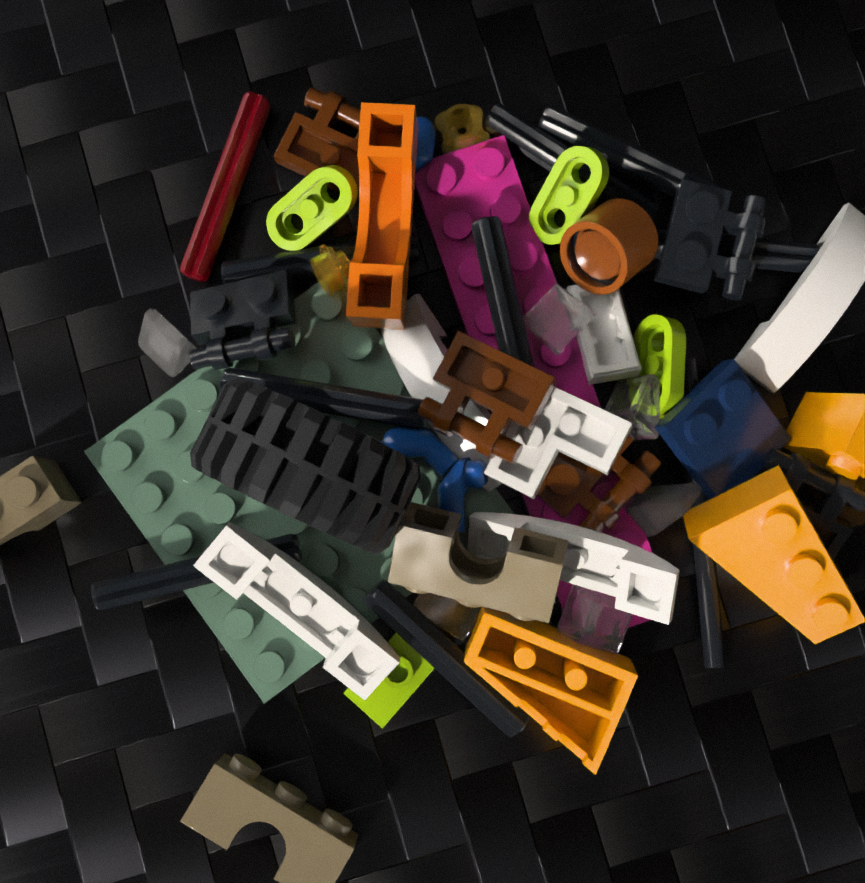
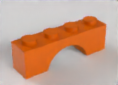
M361 102L357 153L360 191L359 219L355 251L349 265L346 317L353 327L405 330L419 130L415 105Z

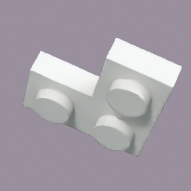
M555 387L532 431L513 421L510 424L506 436L523 444L522 452L517 461L511 464L495 456L490 460L484 474L532 499H535L558 452L608 475L632 429V423Z

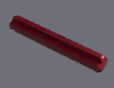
M249 91L243 95L180 266V271L183 275L190 279L205 282L211 273L271 109L269 99L263 95Z

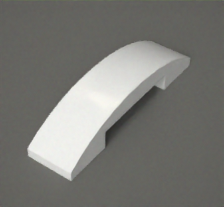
M850 203L845 204L819 239L817 245L821 247L774 315L769 321L758 325L735 358L743 372L769 393H775L808 359L843 315L865 282V215Z
M415 294L407 300L405 330L381 329V333L390 357L411 397L423 400L426 397H430L443 404L450 390L437 384L433 377L448 351L441 341L447 335L421 295ZM469 400L464 410V415L485 426L491 416L485 407ZM428 421L430 426L433 428L434 423ZM435 431L441 441L459 457L458 460L470 457L471 461L483 460L487 465L489 464L491 459L476 452V445L455 434L447 437ZM488 477V482L483 487L490 492L503 483Z
M474 512L470 515L467 551L472 555L482 559L500 557L508 550L515 527L568 540L560 576L561 581L616 597L615 609L667 625L672 621L680 570L655 554L616 537L560 521L494 512Z
M229 522L193 565L236 600L242 593L247 595L326 658L323 668L364 700L369 697L400 662V657L379 632L335 590L295 559L239 526Z

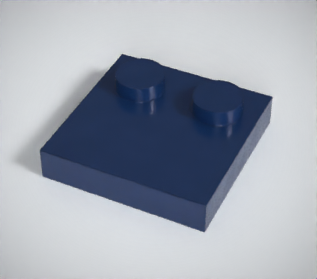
M735 359L722 360L654 426L708 500L752 479L764 467V460L768 452L772 448L780 450L791 439Z

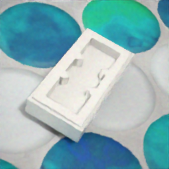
M578 285L567 286L565 297L576 339L580 347L588 385L639 376L642 368L620 290L618 289L610 294L599 295L590 293Z

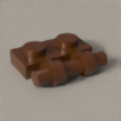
M310 87L305 96L304 105L318 113L315 119L312 120L295 112L274 154L277 164L305 177L312 171L324 166H340L353 176L357 184V201H359L357 153L361 109L346 103V97L331 90L327 94L314 87ZM339 121L358 130V133L354 139L332 129L333 126ZM329 182L327 187L340 192L336 184Z
M458 331L433 377L437 384L450 391L443 404L430 397H426L418 409V416L434 423L433 428L435 431L447 437L455 434L476 445V452L489 459L498 456L514 464L522 452L523 444L506 436L510 424L513 421L532 431L557 381L555 377ZM469 400L493 411L486 426L464 415V410Z
M628 434L610 470L619 480L600 500L589 490L604 473L558 452L536 496L561 518H565L577 504L588 514L579 524L580 527L602 532L604 528L610 531L620 520L619 511L635 493L642 495L652 482L649 478L658 469L661 462L646 450L634 464L624 459L621 454L634 440Z

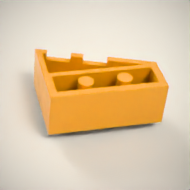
M806 392L786 430L791 439L783 447L810 459L812 463L832 474H840L854 480L855 486L865 491V394Z
M779 465L682 513L688 539L814 644L865 622V617Z
M483 606L465 648L464 663L515 707L519 706L543 727V731L555 741L559 740L582 760V764L595 775L597 774L638 678L630 658L592 642H587L541 621L519 620L509 613Z

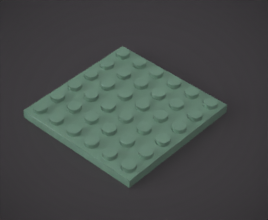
M334 272L294 299L296 323L276 327V330L288 327L292 329L295 337L294 348L277 351L276 357L259 360L256 356L236 360L233 366L229 367L411 397L390 357L384 339L377 329L353 327L347 319L348 291ZM250 333V334H246V335L243 336L242 338L251 336V333ZM210 366L197 369L84 451L165 565L201 556L229 522L253 533L263 540L295 534L299 539L302 550V559L298 562L342 596L370 624L379 618L365 604L364 599L374 585L381 580L388 581L396 534L389 548L376 555L283 514L191 467L190 452L220 394L221 377L226 368L214 370ZM326 414L380 442L383 440L384 433L389 429L405 427ZM425 420L423 426L430 429L438 437L428 421ZM407 457L420 466L421 481L411 502L438 508V487L452 466L445 474L440 476L422 457ZM471 487L464 497L466 529L459 533L462 545L467 550L470 515L474 512L514 514L496 488L488 492L484 487L480 489ZM215 582L183 590L263 703H266L325 658L244 593L236 600ZM391 583L405 597L413 593L404 586Z

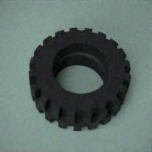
M238 377L224 384L190 452L191 467L202 472L204 475L313 528L376 555L389 548L421 481L420 466L402 453L312 407L274 392L267 387Z

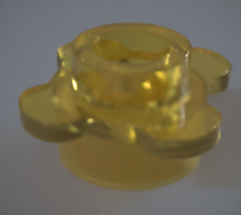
M457 104L437 115L435 127L442 132L444 141L441 146L444 154L490 140L489 133L484 131L482 127L483 112L481 108L476 105ZM465 128L467 132L465 134L458 133V129Z
M325 244L319 246L321 254L310 259L318 282L329 297L345 291L347 294L350 265L347 256L342 250L335 252L332 247L327 248Z

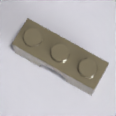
M31 456L0 476V545L22 533L41 530L82 503L55 460Z
M410 502L396 532L388 578L389 583L404 586L407 590L417 594L432 593L452 598L468 607L483 606L509 613L519 620H538L549 623L568 540L515 527L508 550L503 555L494 559H482L469 553L461 543L459 529L462 514Z
M224 753L213 765L180 822L226 850L239 830L245 825L252 822L269 823L281 832L286 844V855L277 870L274 880L279 883H335L355 849L358 834L351 830L353 827L352 823L334 810L325 809L323 813L306 803L307 796L294 785L284 781H280L277 785L260 775L261 767L248 757L241 754H234L231 757Z

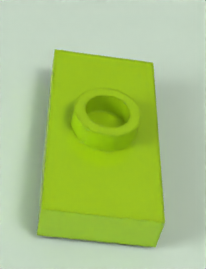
M396 632L387 643L400 657L399 664L366 700L362 699L350 688H347L343 693L382 729L434 670Z

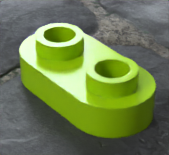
M574 146L565 150L556 160L529 213V223L541 242L551 245L560 244L565 231L592 211L609 178L607 160L598 150L591 147ZM587 164L590 167L591 175L589 180L583 183L579 178V169L582 165ZM559 209L564 212L566 217L565 223L561 228L554 221L555 213Z
M328 165L312 171L274 204L268 212L266 226L272 241L280 248L289 251L300 250L313 243L354 207L357 201L358 189L353 176L346 169L336 165ZM329 182L338 186L340 190L338 200L329 197L327 193ZM293 214H297L302 218V230H297L292 225L291 218Z
M650 315L639 324L634 334L633 340L642 370L639 376L631 377V401L639 414L662 419L684 396L686 333L683 325L678 320L662 315Z

